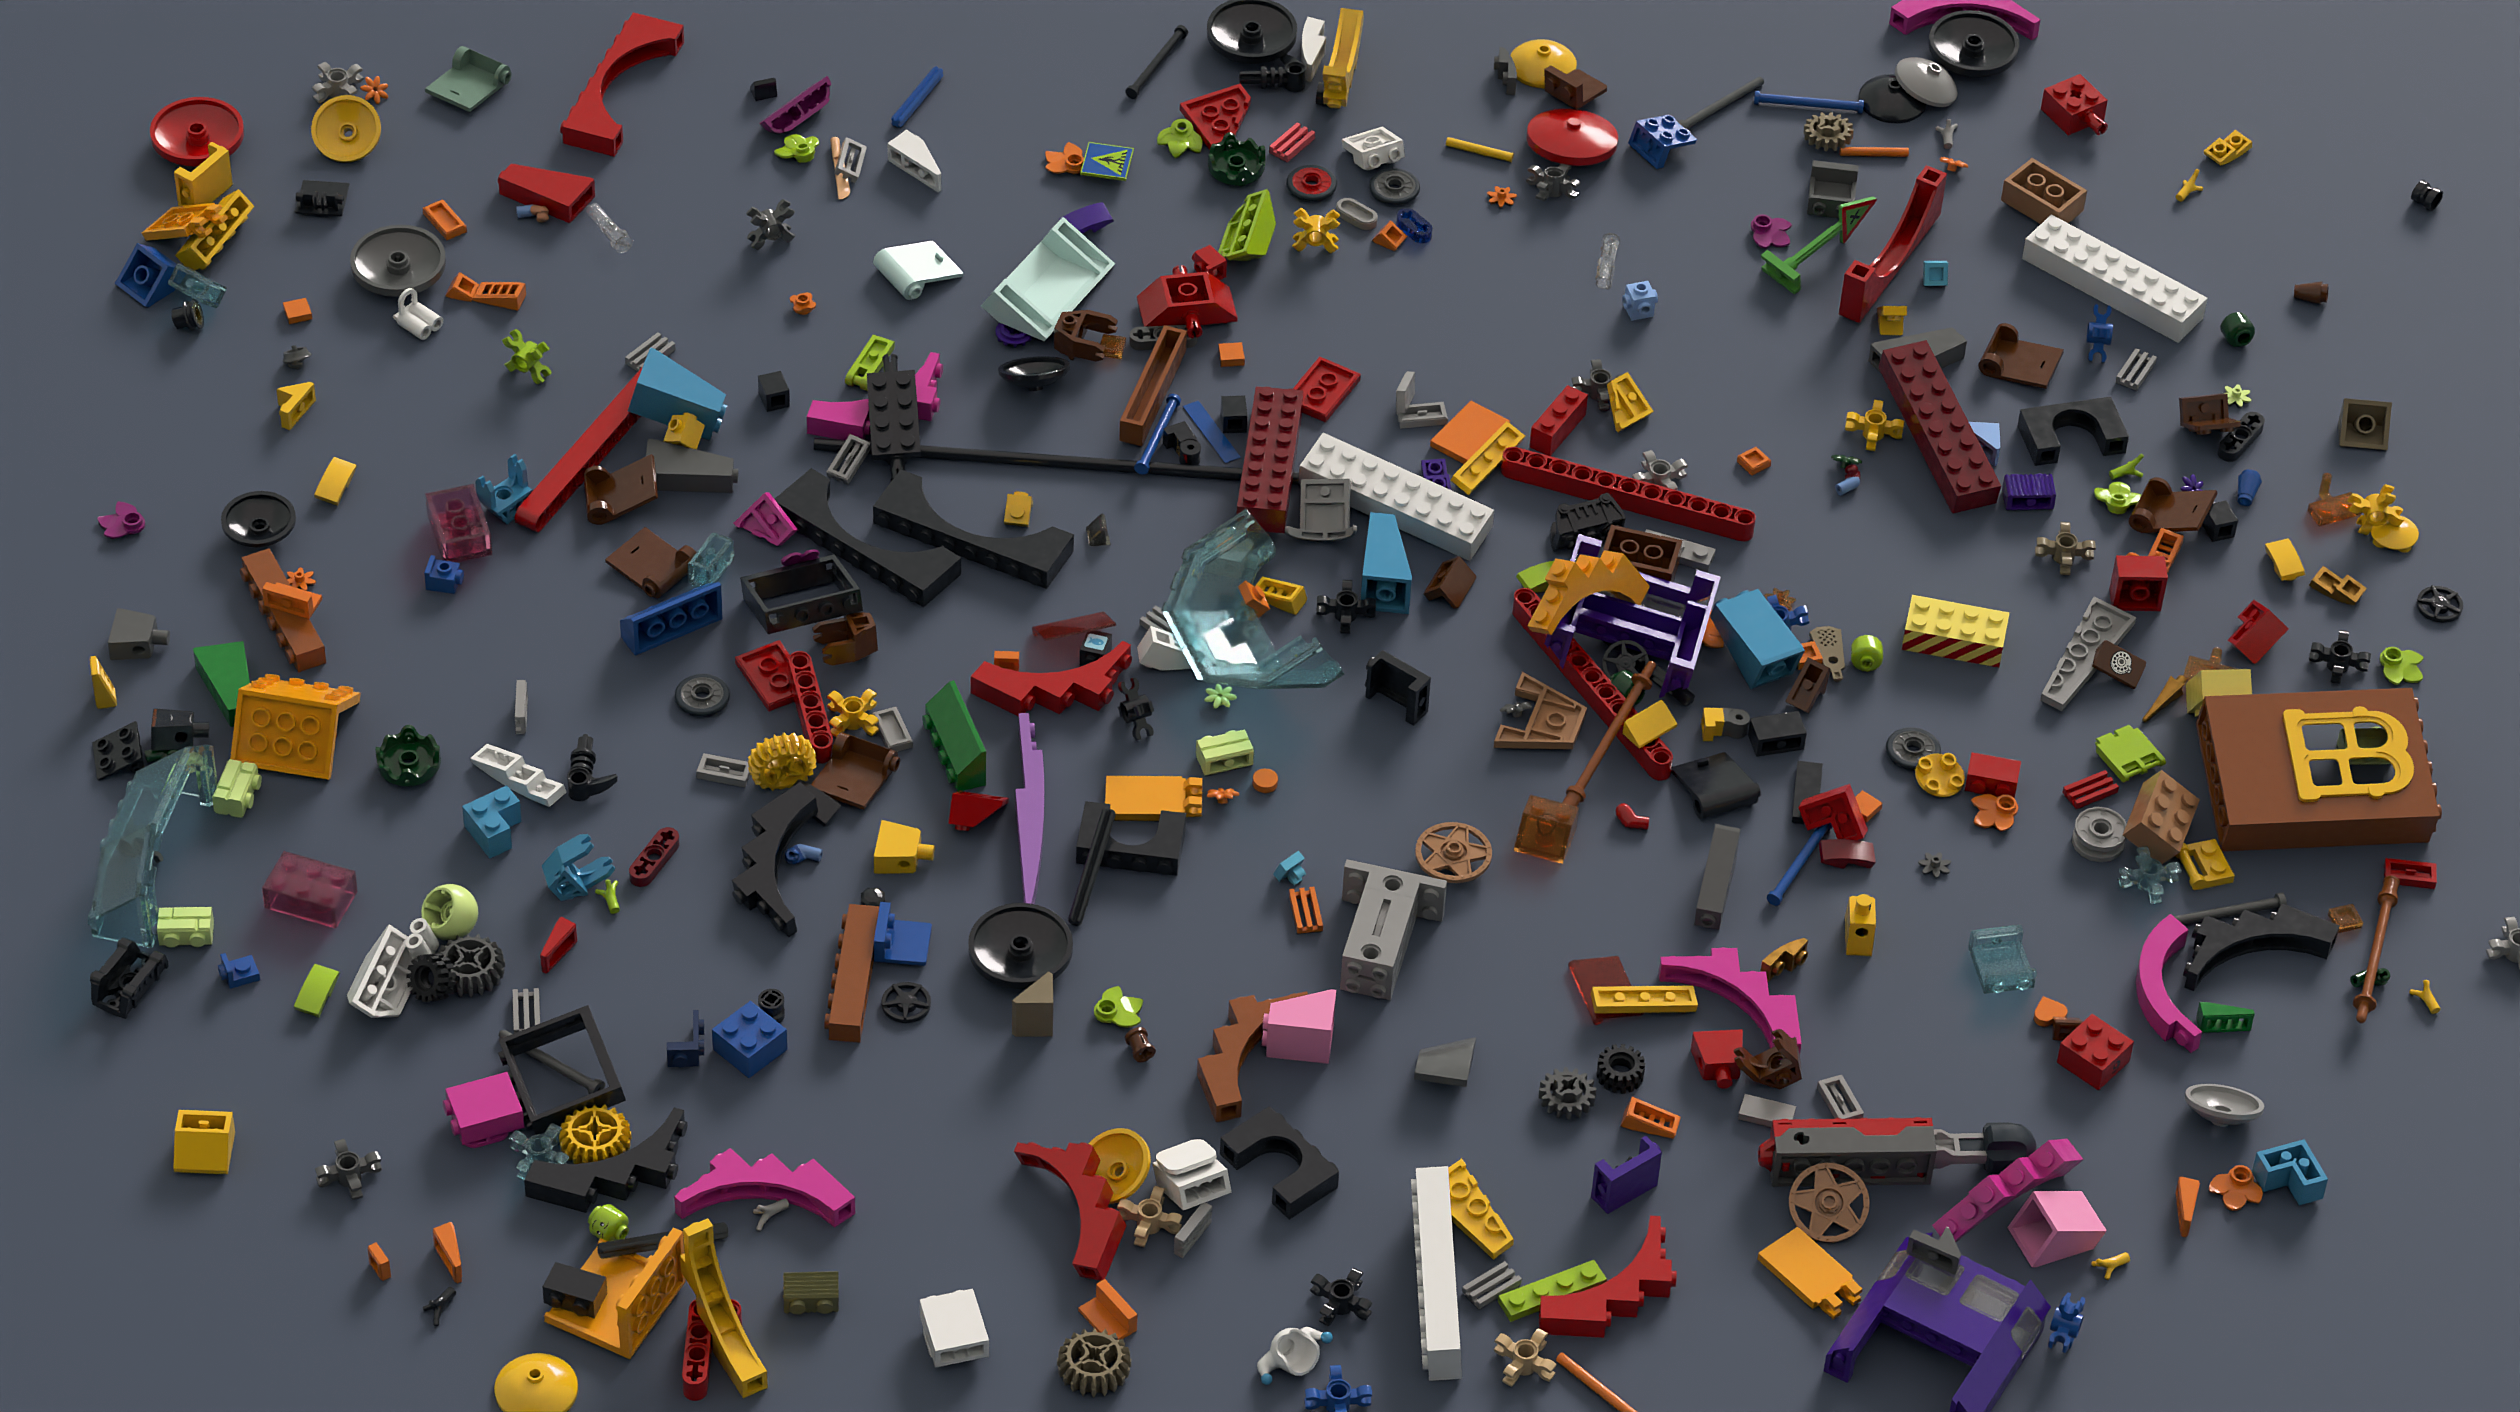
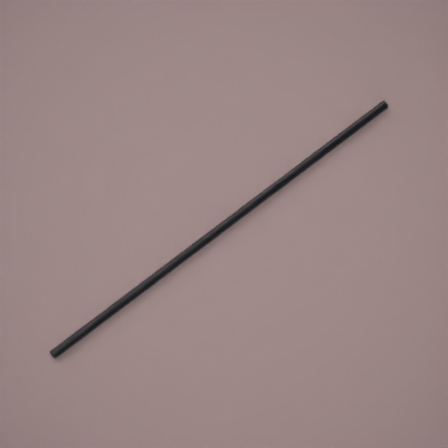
M814 438V450L840 451L846 440ZM855 442L853 443V445L851 446V448H850V450H849L848 452H851V451H852V449H853L854 446L856 445ZM920 445L921 457L1137 473L1134 469L1137 461ZM1150 462L1147 474L1241 480L1243 468ZM1299 472L1293 473L1292 484H1299Z

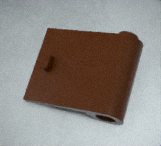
M2001 323L1996 327L1978 367L1981 373L1988 377L2047 389L2064 353V349L2019 340L2018 331L2014 326L2008 323Z
M652 454L611 474L601 466H592L586 469L584 472L588 521L592 524L602 525L658 498L655 461Z
M2159 477L2151 478L2129 517V525L2135 531L2141 533L2159 532L2161 528L2172 532L2199 531L2218 493L2216 490L2172 492L2166 480Z
M644 527L608 556L605 562L641 588L649 597L658 599L700 565V557L688 545H684L679 550H676L655 533Z
M840 732L833 745L832 758L811 785L832 799L864 810L891 773L898 770L900 765L898 752Z

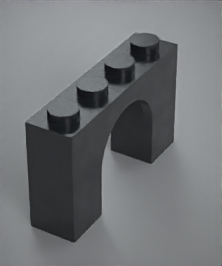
M2111 397L2020 409L2017 427L2035 466L2058 463L2061 445L2054 431L2065 426L2080 427L2090 432L2094 436L2103 456L2126 453L2129 435Z
M1085 801L1076 846V864L1085 865L1102 809H1110L1111 804ZM1161 810L1157 833L1150 841L1144 844L1125 845L1117 842L1109 835L1100 867L1178 876L1186 832V813Z
M1270 1106L1220 1139V1155L1236 1170L1266 1153H1282L1290 1156L1298 1163L1299 1169L1273 1186L1272 1204L1289 1220L1338 1188L1339 1170L1336 1165L1325 1159L1316 1146L1309 1144L1299 1130L1293 1129L1286 1122L1283 1115L1276 1113Z

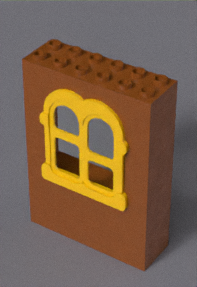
M2392 688L2205 696L2196 726L2221 851L2428 843L2432 834L2436 832V824L2438 819H2441L2442 809L2441 805L2437 804L2436 801L2437 786L2435 782L2432 783V763L2427 759L2428 744L2426 740H2423V721L2418 717L2419 702L2418 698L2414 697L2413 689ZM2376 723L2380 725L2387 733V742L2377 748H2360L2357 744L2354 724ZM2340 724L2344 728L2347 748L2310 751L2305 747L2302 726ZM2361 758L2385 759L2393 765L2395 776L2386 783L2355 784L2352 780L2349 760ZM2313 760H2336L2339 765L2342 784L2332 786L2314 785L2309 762Z

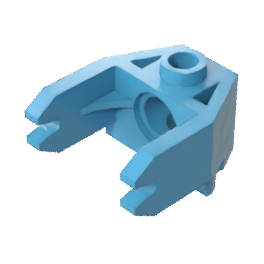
M516 454L507 460L509 477L493 487L491 481L486 482L483 475L475 481L477 500L506 524L515 520L518 507L532 492V489L528 487L527 467L523 459L518 461Z
M579 834L561 844L542 864L548 888L561 901L573 899L577 896H587V889L609 878L615 870V867L611 864L613 860L610 857H600L580 869L573 864L588 855L593 849L594 845L589 842L591 837L588 834Z

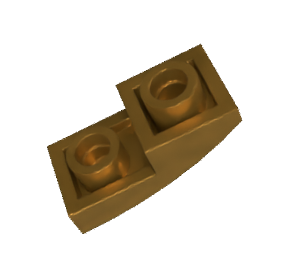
M1802 938L1789 942L1774 950L1762 961L1760 972L1766 971L1767 982L1775 975L1779 976L1783 969L1792 972L1798 965H1803L1808 957L1807 939Z

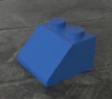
M137 243L115 284L142 305L149 308L175 291L185 270L157 249Z

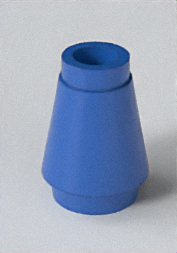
M2247 469L2238 476L2237 502L2242 506H2250L2262 484L2261 476L2257 471Z

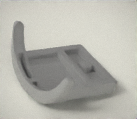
M1301 479L1300 529L1286 526L1285 533L1301 540L1322 542L1341 541L1355 536L1357 526L1353 525L1350 527L1351 480Z

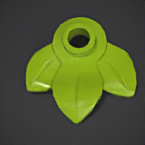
M1186 119L1175 120L1171 127L1163 129L1157 137V144L1168 145L1169 151L1174 158L1182 155L1187 148L1196 153H1200L1202 150L1201 136L1193 131L1192 123Z
M798 134L788 135L784 138L785 146L774 150V154L781 158L795 157L796 161L800 163L809 162L814 158L815 148L819 145V140L814 136L804 138Z
M2113 482L2109 485V489L2098 487L2094 489L2095 497L2102 502H2106L2108 510L2115 514L2125 513L2130 505L2137 504L2141 497V494L2131 492L2130 487L2123 482Z
M2388 647L2380 654L2379 661L2384 666L2383 674L2391 683L2399 685L2402 680L2409 683L2423 680V675L2417 667L2424 658L2422 655L2412 650L2401 651L2396 647Z
M1119 986L1109 988L1102 994V999L1095 1005L1094 1016L1103 1023L1113 1022L1117 1026L1125 1028L1136 1026L1141 1022L1137 1014L1142 1008L1143 999L1123 997Z

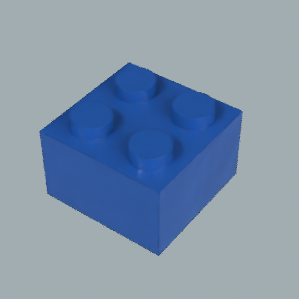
M749 1001L712 1029L713 1050L746 1077L750 1078L787 1050V1029L752 1001Z

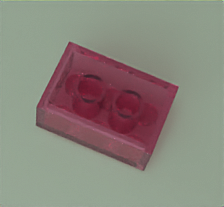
M474 484L425 493L427 515L442 560L461 562L492 555L491 534Z
M283 851L262 887L264 907L266 909L337 928L358 892L355 871Z

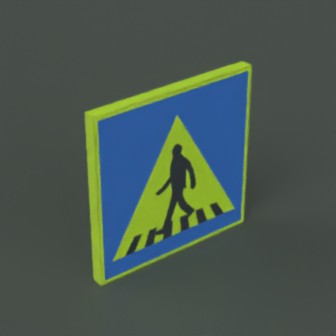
M1088 142L1080 175L1126 181L1134 148Z

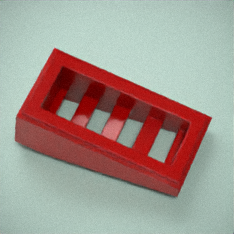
M560 917L556 922L540 954L541 968L545 974L577 942L576 924L564 917Z

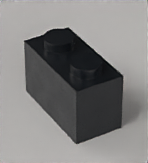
M1799 711L1750 718L1748 737L1756 757L1804 750L1807 732Z
M555 1262L542 1286L545 1304L553 1308H562L572 1311L577 1315L592 1318L596 1317L607 1295L605 1276Z

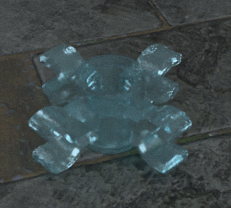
M2138 847L2137 852L2139 856H2135V861L2139 869H2120L2121 878L2117 879L2120 888H2128L2136 884L2140 890L2148 892L2151 904L2162 903L2160 895L2164 891L2160 881L2178 882L2179 876L2177 873L2181 872L2178 862H2172L2162 866L2158 860L2150 858L2148 847Z
M552 1123L547 1128L545 1135L538 1134L529 1139L519 1131L515 1130L509 1137V1140L513 1141L510 1149L527 1155L516 1166L520 1170L517 1175L518 1178L525 1179L534 1160L554 1164H567L566 1162L569 1159L567 1154L551 1150L560 1143L558 1133L562 1130V1127Z

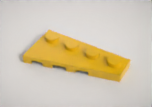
M1461 1158L1448 1168L1452 1222L1494 1260L1514 1245V1239L1499 1215L1491 1208L1490 1201L1486 1195H1483L1473 1175H1470L1466 1169L1465 1162Z

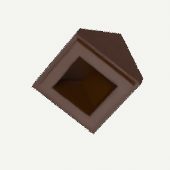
M2053 1017L2052 1040H2064L2082 1023V1020L2071 1017Z

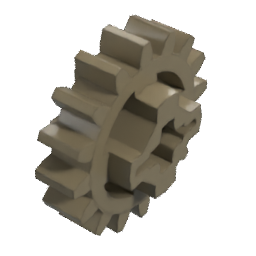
M1821 112L1819 117L1812 115V119L1806 120L1803 133L1805 134L1804 139L1809 140V145L1815 144L1816 149L1824 147L1825 151H1828L1829 148L1837 151V147L1844 149L1845 144L1850 145L1851 139H1853V124L1848 123V118L1841 119V114L1833 116L1832 112L1829 115Z

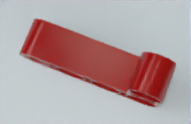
M695 1299L689 1306L682 1382L684 1396L689 1400L699 1401L708 1393L712 1334L697 1313ZM731 1299L742 1325L741 1305L738 1301Z

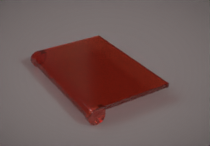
M1103 611L1033 626L1032 632L1034 636L1039 635L1044 641L1116 626V623Z
M1618 956L1572 960L1568 963V967L1573 974L1594 1025L1601 1024L1603 1019L1644 1014L1594 1012L1590 994L1592 987L1631 986Z

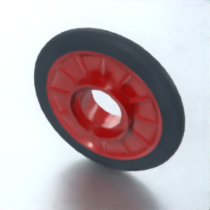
M1318 165L1297 167L1290 172L1286 181L1289 191L1294 196L1307 201L1326 199L1335 192L1337 187L1335 175L1330 170ZM1308 181H1315V182H1317V184H1315V185H1310V184H1307L1306 182H1308Z

